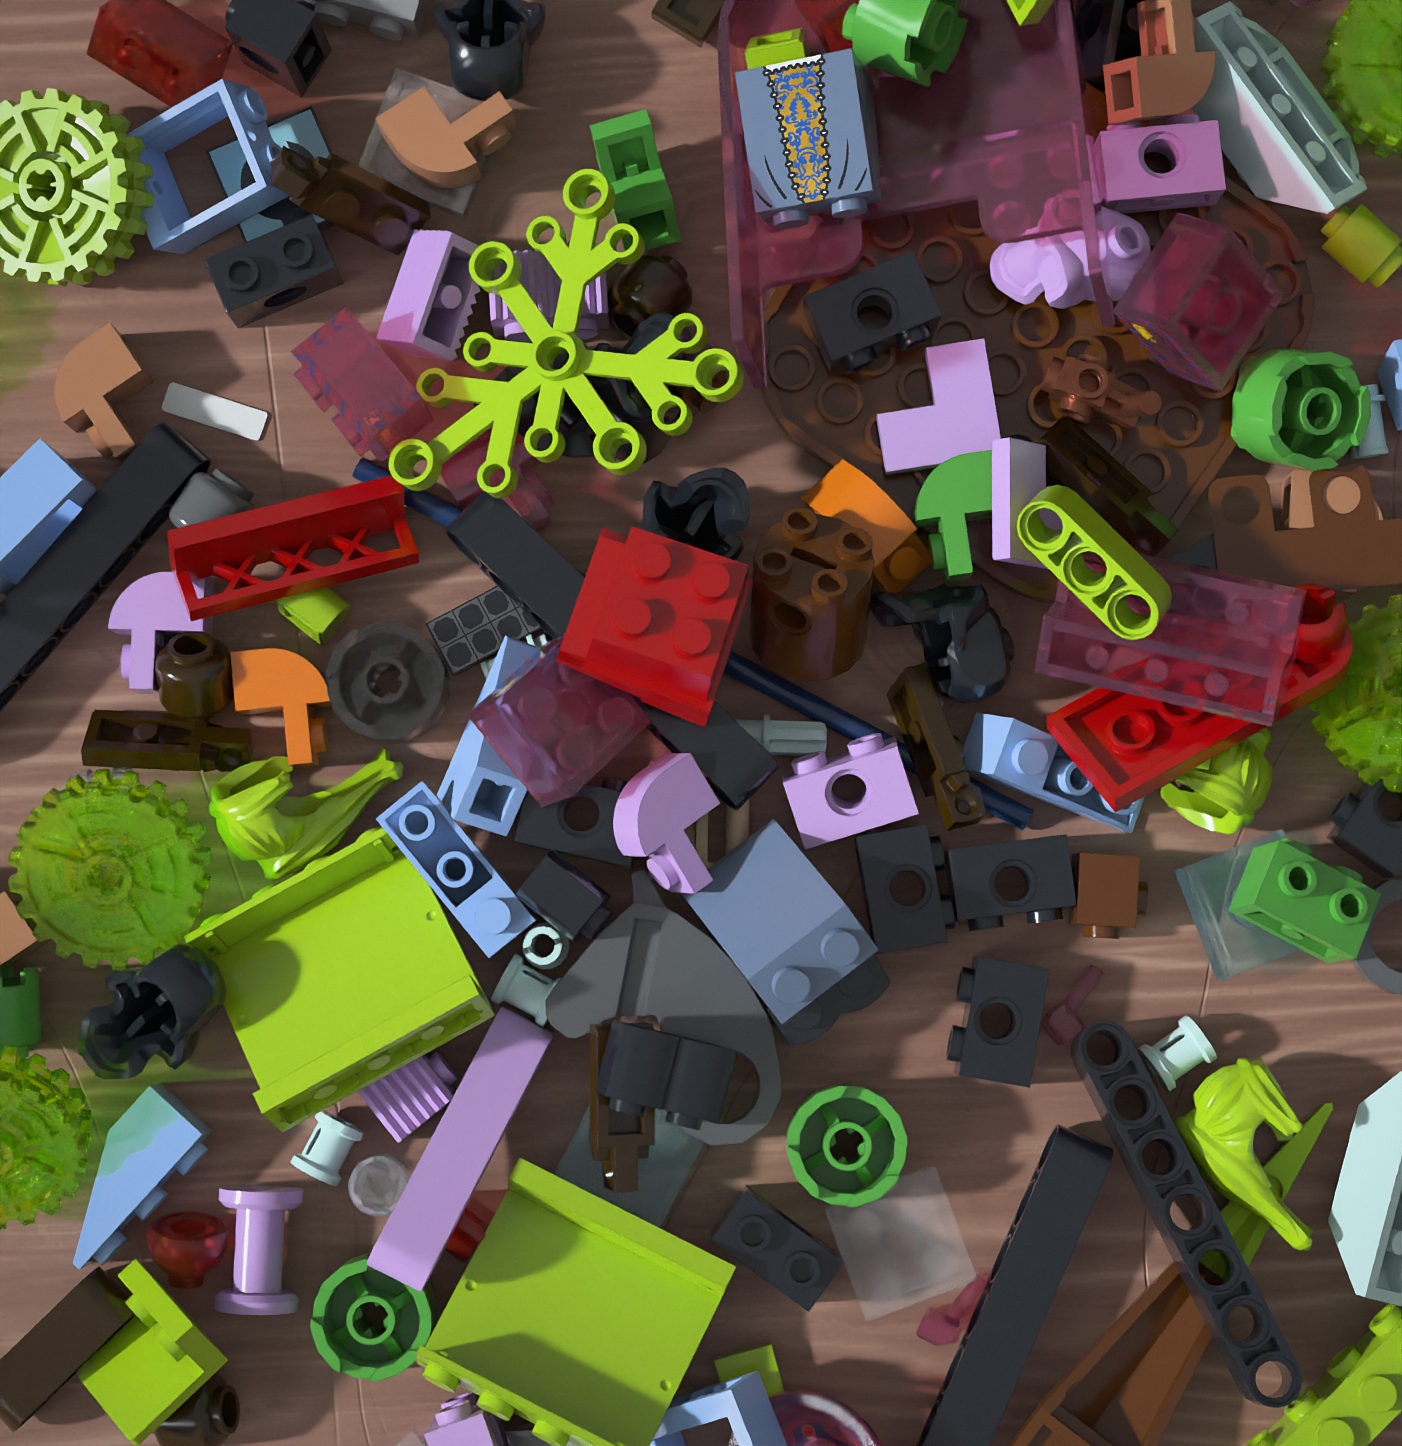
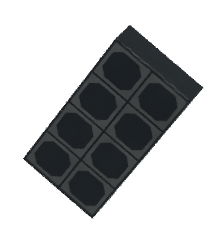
M498 586L425 624L454 677L497 655L505 635L523 641L526 639V636L534 635L543 630Z

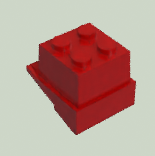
M631 526L628 538L602 527L556 662L640 697L644 703L693 724L705 727L754 580L747 578L749 565Z

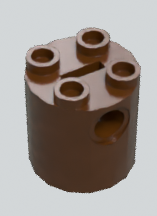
M798 507L786 511L782 516V521L773 524L759 538L753 556L752 580L754 582L751 593L749 632L752 649L764 666L782 677L804 682L829 680L849 671L862 657L868 633L875 565L872 553L873 541L867 531L855 528L839 518L815 514L808 508Z

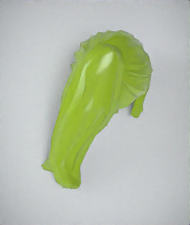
M1264 728L1175 779L1176 783L1187 785L1194 792L1180 790L1173 784L1167 783L1161 787V798L1165 800L1169 807L1176 809L1185 819L1212 832L1231 835L1241 827L1248 826L1254 821V813L1262 807L1272 783V765L1264 756L1266 748L1273 740L1272 732Z
M382 747L370 763L338 785L304 797L284 796L294 787L290 781V775L287 774L293 771V767L288 765V756H272L268 760L253 761L230 772L212 786L210 792L212 800L209 804V813L215 817L217 831L229 850L242 861L256 860L262 867L265 878L273 882L305 867L314 859L322 857L337 846L356 822L371 798L386 785L402 777V762H391L390 753Z
M1247 1057L1238 1058L1236 1064L1223 1066L1206 1077L1192 1095L1194 1108L1186 1115L1176 1118L1173 1122L1200 1175L1215 1192L1266 1221L1293 1248L1308 1251L1312 1246V1239L1310 1237L1314 1233L1313 1229L1306 1226L1280 1199L1271 1187L1272 1183L1268 1180L1253 1149L1255 1130L1263 1121L1273 1130L1279 1142L1289 1141L1293 1133L1300 1132L1303 1125L1287 1103L1281 1087L1261 1058L1252 1060Z

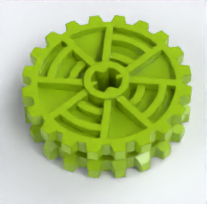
M47 88L44 97L39 91L28 90L21 92L20 104L7 99L0 103V261L5 260L4 272L15 277H22L25 274L28 281L46 283L48 281V284L67 286L68 281L72 280L76 285H85L92 283L93 272L100 276H108L116 271L114 265L116 257L129 259L134 253L135 249L130 240L134 234L144 235L148 226L141 218L143 208L153 207L154 195L145 191V181L153 177V172L150 164L141 163L139 155L146 148L141 137L127 135L131 123L123 115L114 114L109 117L110 105L95 99L90 101L85 96L77 94L66 95L65 91Z

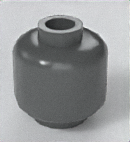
M215 468L211 475L206 472H199L191 477L171 506L169 518L177 528L253 510L256 508L250 500L254 493L217 468Z

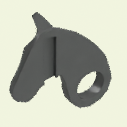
M642 869L631 874L633 904L599 933L580 958L554 986L545 1000L546 1017L551 1026L564 1036L576 1039L590 1032V1024H601L604 1020L618 1016L654 1015L657 1017L659 1030L662 1032L724 1046L743 1054L751 1062L757 1075V1092L752 1105L741 1116L729 1121H720L718 1123L703 1120L700 1130L682 1126L680 1128L684 1133L711 1146L744 1143L769 1125L782 1097L781 1072L772 1026L750 984L734 962L710 937L677 913L664 907L655 886Z

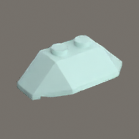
M1230 1L1195 18V52L1215 51V69L1207 92L1192 107V110L1196 115L1200 116V121L1218 120L1221 149L1235 167L1238 176L1248 185L1254 195L1259 199L1328 214L1367 190L1364 178L1359 175V161L1351 136L1285 46L1258 23L1242 17L1241 10Z
M1402 1071L1358 1105L1328 1219L1356 1295L1402 1306Z

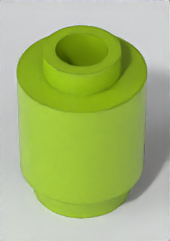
M1362 203L1353 211L1345 204L1342 205L1320 230L1328 237L1321 248L1362 284L1368 280L1378 289L1402 264V246L1399 245L1402 238Z

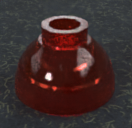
M194 1211L174 1212L163 1215L148 1225L146 1228V1242L152 1259L160 1269L168 1274V1283L175 1288L193 1289L204 1284L205 1274L213 1270L224 1257L229 1245L231 1231L227 1224L211 1214Z

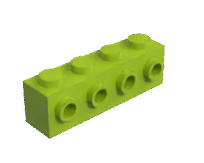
M1389 1304L1379 1311L1369 1324L1370 1330L1354 1346L1348 1345L1339 1351L1326 1367L1328 1372L1312 1388L1307 1387L1301 1390L1297 1398L1285 1406L1284 1415L1268 1431L1262 1430L1245 1446H1367L1402 1411V1306Z

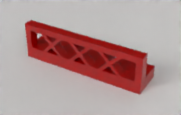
M392 475L167 531L171 568L190 621L419 563V551L404 517V489L402 484L397 482ZM394 531L400 548L380 553L364 546L370 536ZM326 547L344 554L337 564L325 567L308 561L314 550ZM270 561L287 568L281 578L264 581L250 575L256 565ZM211 576L230 582L223 593L198 599L192 581Z

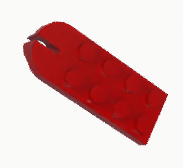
M1316 583L1292 587L1282 596L1258 598L1047 716V731L1116 813L1339 685L1350 668L1353 649V637L1347 624L1346 604L1343 601L1335 605L1336 592L1329 587Z

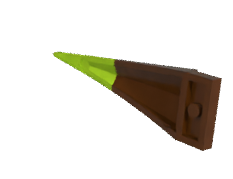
M1333 1102L1323 1103L1303 1124L1300 1132L1294 1133L1292 1138L1263 1166L1268 1180L1272 1183L1271 1187L1282 1201H1284L1333 1110ZM1229 1201L1220 1211V1214L1245 1263L1249 1267L1270 1225L1258 1216ZM1209 1250L1199 1260L1198 1269L1200 1276L1210 1285H1215L1222 1280L1226 1268L1224 1259L1217 1252ZM1174 1261L1169 1264L1038 1402L1039 1405L1009 1446H1158L1212 1338Z

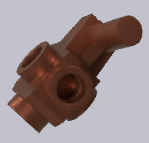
M1080 354L1078 359L1067 356L1065 360L1053 356L1040 386L1041 390L1050 393L1048 398L1059 403L1057 410L1060 413L1084 423H1089L1092 418L1102 417L1123 427L1133 428L1137 420H1141L1142 416L1156 414L1162 404L1158 393L1155 391L1141 392L1115 379L1116 375L1111 373L1113 367L1108 362L1088 354Z

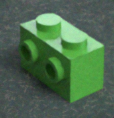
M1281 838L1277 841L1254 847L1228 911L1328 964L1357 958L1381 893L1362 884L1363 877L1354 870L1339 865L1328 866L1313 858L1312 849L1296 840Z

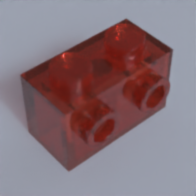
M109 0L99 8L86 55L172 108L222 79L233 42L166 0Z

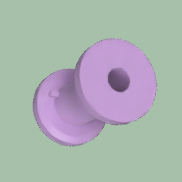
M231 1185L219 1187V1201L225 1207L236 1209L233 1288L223 1289L214 1297L215 1311L241 1315H279L299 1311V1297L293 1291L281 1289L285 1210L295 1209L303 1202L304 1189L275 1185Z

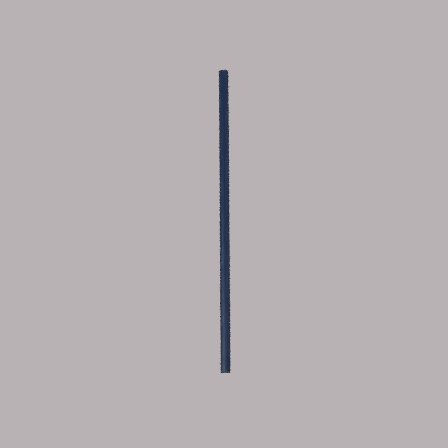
M362 457L357 463L352 477L360 482H366L391 476V473L388 469ZM402 485L404 489V505L446 527L464 511L462 508L427 490L414 491ZM579 571L584 577L586 576L585 573ZM730 651L723 673L816 722L824 723L827 728L852 741L875 733H881L883 740L894 737L739 654ZM896 738L905 769L917 775L905 742ZM970 777V782L980 787L985 811L1023 831L1033 813V809Z

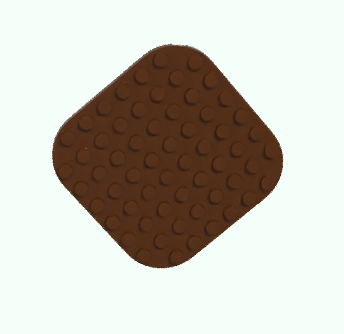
M1001 51L1000 55L983 56L970 60L967 57L952 63L945 73L937 72L930 77V86L922 85L916 91L878 144L882 202L868 204V211L854 217L834 218L831 211L771 296L763 313L757 339L756 364L761 391L774 419L797 445L831 469L844 459L874 481L912 521L913 509L918 494L925 480L935 468L886 475L876 417L877 414L933 405L925 358L926 347L984 338L1001 439L1010 437L1036 443L1062 416H1065L1057 410L1059 403L1048 398L1050 393L1040 389L1053 356L1065 360L1067 356L1078 359L1080 354L1092 355L1108 362L1113 367L1111 373L1116 375L1115 379L1141 392L1155 391L1158 393L1162 401L1161 408L1156 414L1142 416L1141 420H1137L1133 428L1123 427L1102 417L1092 418L1089 423L1072 420L1152 492L1147 498L1150 504L1179 529L1237 445L1231 437V427L1233 425L1232 398L1239 379L1241 365L1251 356H1260L1272 349L1303 348L1310 330L1314 310V292L1311 290L1310 277L1306 265L1308 259L1296 234L1286 221L1266 203L1224 175L1226 190L1216 205L1124 214L1143 225L1150 238L1151 246L1150 274L1145 285L1134 295L1110 302L1083 300L1077 305L1060 309L1049 306L1045 298V291L1033 303L1024 305L997 289L991 279V256L1001 244L1015 234L1038 229L1039 223L1044 216L1045 206L1049 200L1067 193L1073 195L1081 203L1099 205L1092 147L1100 131H1107L1106 127L1109 125L1106 95L1084 80L1070 78V70L1036 55L1015 51ZM1142 122V127L1151 126L1146 122ZM1149 152L1144 155L1145 164L1151 171L1160 174L1172 171L1171 163L1165 155L1159 152ZM914 251L941 312L937 328L931 330L933 338L910 350L901 351L897 344L878 352L879 360L861 371L847 374L843 367L830 373L803 313L804 296L905 253ZM866 306L857 313L860 323L868 329H882L890 322L888 314L878 306ZM1130 322L1145 327L1157 342L1159 341L1160 343L1153 344L1144 339L1134 327H1130L1132 326ZM1167 339L1168 341L1170 340L1171 342H1173V343H1171L1172 345H1170V344H1169L1167 341H1165V340ZM1174 347L1181 350L1179 351L1180 354H1183L1190 360L1186 361L1182 358L1178 360L1171 350ZM1182 361L1186 365V368L1178 365L1177 362L1181 363ZM1162 363H1164L1165 365H1167V366L1170 368V369H1169L1170 371H1168L1167 369H1165V368L1162 366V365H1163ZM1195 366L1201 369L1199 371L1208 377L1207 379L1213 382L1212 385L1216 388L1212 389L1209 387L1211 386L1207 383L1209 381L1200 375L1201 373L1195 369ZM1046 472V487L1054 485L1067 487ZM992 518L966 521L971 561L974 568L1009 591L1029 599L1053 604L1083 603L1049 569L993 560ZM936 526L918 528L927 535L937 533ZM1166 546L1152 560L1149 561L1146 558L1144 559L1150 565H1152L1164 551ZM1090 551L1083 552L1084 562L1090 569L1100 573L1107 572L1106 563L1101 556Z

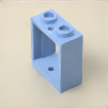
M221 79L127 134L128 136L141 137L146 147L139 155L141 163L152 166L153 177L145 181V191L154 195L153 207L143 208L141 218L148 224L146 233L153 250L185 254L289 196L288 193L272 184L271 161L281 150V147L273 141L265 122L268 118L267 108L259 94L251 87ZM229 116L256 182L191 218L164 153Z
M41 438L0 477V593L5 596L12 591L98 491L66 457Z
M755 1371L673 1397L650 1446H686L681 1434L682 1430L725 1417L729 1419L739 1446H787V1443L759 1372Z

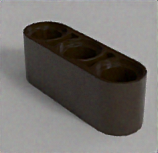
M100 1266L75 1286L0 1359V1419L12 1432H15L77 1373V1370L135 1316V1313L125 1303L129 1296Z

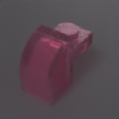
M492 427L442 464L440 476L463 510L484 491L478 484L477 473L480 466L486 461ZM517 433L511 466L517 473L518 483L515 490L508 497L519 515L534 530L539 532L552 524L546 508L554 504V501L537 474L526 479L524 473L540 464L541 461L527 451L524 443L525 438ZM499 469L492 474L490 478L491 487H497L504 481V469Z

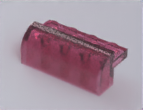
M1090 551L1083 552L1084 562L1090 569L1100 573L1107 572L1106 563L1101 556ZM1141 555L1168 583L1172 600L1170 608L1151 634L1143 639L1129 640L1115 634L1063 582L1058 581L1055 603L1043 616L1034 672L1272 727L1284 702L1299 646L1297 637L1307 590ZM1126 595L1127 604L1133 611L1142 615L1151 614L1150 606L1145 599L1138 595Z

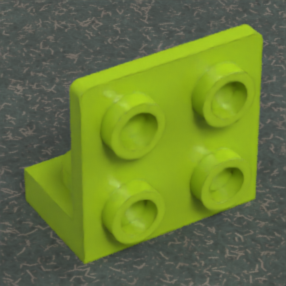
M135 1258L117 1276L133 1293L125 1303L136 1316L77 1370L76 1375L127 1439L137 1446L213 1376L228 1359L176 1299Z

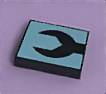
M312 106L267 124L273 141L281 148L285 146L313 161L318 156L327 158L332 153ZM238 137L206 150L226 199L256 182ZM289 195L237 224L244 242H248L307 217L312 213L289 199ZM313 214L321 231L334 226V224Z

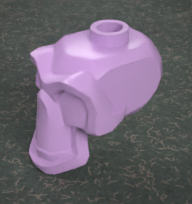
M1065 193L1048 201L1038 229L1019 232L995 250L990 261L991 279L997 289L1024 305L1033 303L1043 291H1045V298L1049 306L1060 309L1077 305L1083 300L1096 302L1122 300L1137 293L1148 279L1152 260L1150 238L1143 225L1133 218L1097 204L1081 203L1073 195Z

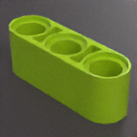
M1060 485L1046 487L1019 514L1017 531L1023 544L1107 627L1121 638L1129 640L1143 639L1153 632L1170 608L1172 600L1170 586L1076 492ZM1046 508L1056 512L1062 520L1063 529L1054 530L1047 527L1041 520L1040 509ZM1090 551L1101 556L1106 563L1107 572L1100 573L1090 569L1084 562L1083 552ZM1126 595H1138L1145 599L1150 606L1151 614L1142 615L1133 611L1127 604Z

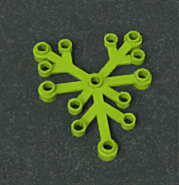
M594 169L579 170L572 174L564 185V202L575 215L569 247L566 244L567 236L564 228L550 216L537 217L527 228L526 237L528 243L540 255L547 258L562 280L553 328L520 282V260L505 244L496 241L486 242L480 245L471 255L469 272L472 279L486 292L500 294L533 343L497 340L486 332H477L466 340L463 347L464 358L470 365L481 372L493 371L499 365L526 369L509 382L452 376L440 368L425 370L419 376L416 388L418 395L431 406L442 408L449 405L452 401L479 405L426 444L419 439H407L400 442L393 449L389 458V470L392 477L406 488L422 491L431 487L438 480L443 463L492 427L486 461L478 470L477 481L485 492L495 498L509 496L515 490L518 483V476L515 469L511 466L523 403L539 390L533 426L528 429L524 439L525 447L532 456L541 462H552L562 455L565 448V439L558 430L565 392H567L596 434L593 452L597 461L613 474L627 475L633 473L645 460L647 453L646 442L641 434L632 426L624 422H617L585 375L632 380L651 407L654 424L669 436H679L685 433L691 426L693 415L690 407L681 398L672 395L665 384L696 388L706 399L712 402L728 401L740 391L744 380L743 369L738 361L726 350L719 348L708 349L699 354L694 362L673 359L681 352L685 354L697 353L707 344L709 337L708 329L694 314L683 313L676 316L671 321L666 332L635 355L587 350L585 343L577 336L587 285L617 262L624 265L636 262L641 258L645 249L643 237L633 226L625 223L613 226L607 232L605 240L595 247L600 220L612 211L616 199L613 186L599 171ZM600 192V200L594 206L586 208L587 198L593 193ZM553 228V238L546 244H539L540 234L546 229ZM632 236L633 243L631 247L624 252H617L618 242L623 237ZM507 264L505 273L499 279L493 280L492 274L494 269L499 265ZM689 325L697 326V333L692 340L688 342L680 341V333L685 327ZM484 344H490L491 351L488 357L483 360H476L477 350ZM561 353H569L567 363L560 369H554L553 362L555 358ZM720 371H729L730 377L724 386L720 388L712 387V379L715 374ZM443 379L444 388L441 393L436 396H430L431 385L435 381ZM680 407V418L673 424H664L665 413L670 408ZM544 434H552L553 441L551 446L544 451H538L537 442L539 438ZM625 443H631L632 453L624 461H617V449ZM426 459L427 467L420 476L414 477L413 468L415 464L420 460ZM499 469H504V481L497 487H491L490 478L492 474Z

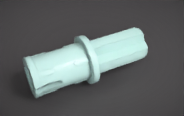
M764 714V720L734 719L770 755L804 756L813 752L826 751L827 729L826 725L822 722L770 720V714Z

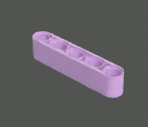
M503 1006L500 1008L385 1224L366 1265L419 1292L423 1291L553 1040L554 1032Z

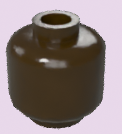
M649 254L642 255L636 262L628 264L607 291L608 307L610 309L608 314L613 326L625 337L631 339L636 327L659 311L667 310L674 317L686 313L692 305V290L686 280L688 275L684 267L669 256L662 255L656 257Z
M183 632L171 638L168 644L163 646L155 658V672L159 699L168 712L180 718L200 722L211 719L231 704L234 699L230 650L223 642L205 632Z
M215 1373L152 1434L155 1435L161 1446H222L227 1441L229 1435L236 1431L239 1424L240 1403L236 1390L231 1385H227V1382L218 1373Z

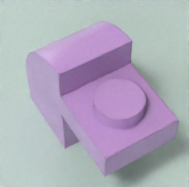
M173 572L153 573L133 582L121 593L110 614L108 629L118 635L131 636V644H124L122 648L121 674L123 679H129V689L140 694H159L155 672V658L161 648L166 645V637H174L183 632H205L213 637L214 616L190 621ZM212 577L192 581L198 599L215 594V580Z
M666 753L637 773L626 784L619 795L614 810L613 828L615 840L622 856H649L650 859L647 860V867L661 887L669 889L670 892L695 894L712 882L713 879L688 839L684 829L715 808L720 802L691 753Z

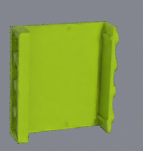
M383 827L372 828L364 832L357 838L355 843L331 856H322L314 859L306 865L302 872L280 884H272L261 888L249 901L227 913L210 916L202 922L199 928L184 936L187 944L202 950L215 962L223 976L227 990L223 1006L260 1087V1090L254 1092L253 1095L261 1113L282 1133L495 1016L433 889Z
M519 1157L508 1178V1190L426 1346L420 1345L416 1352L417 1364L425 1368L422 1376L432 1384L453 1393L459 1385L479 1395L480 1397L476 1404L488 1413L506 1421H509L514 1413L535 1424L532 1434L550 1445L566 1446L570 1442L576 1446H650L732 1279L736 1266Z

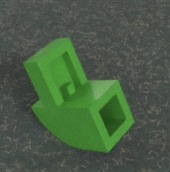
M646 109L589 125L600 173L604 175L615 190L616 199L612 209L615 224L625 223L633 226L644 239V252L682 241L672 195L661 168L652 125ZM626 236L621 239L624 251L631 247L633 243L632 236Z
M992 450L961 454L944 461L927 477L916 499L912 523L916 528L936 526L937 533L928 534L929 554L933 570L943 569L944 583L968 580L973 573L966 521L992 518Z

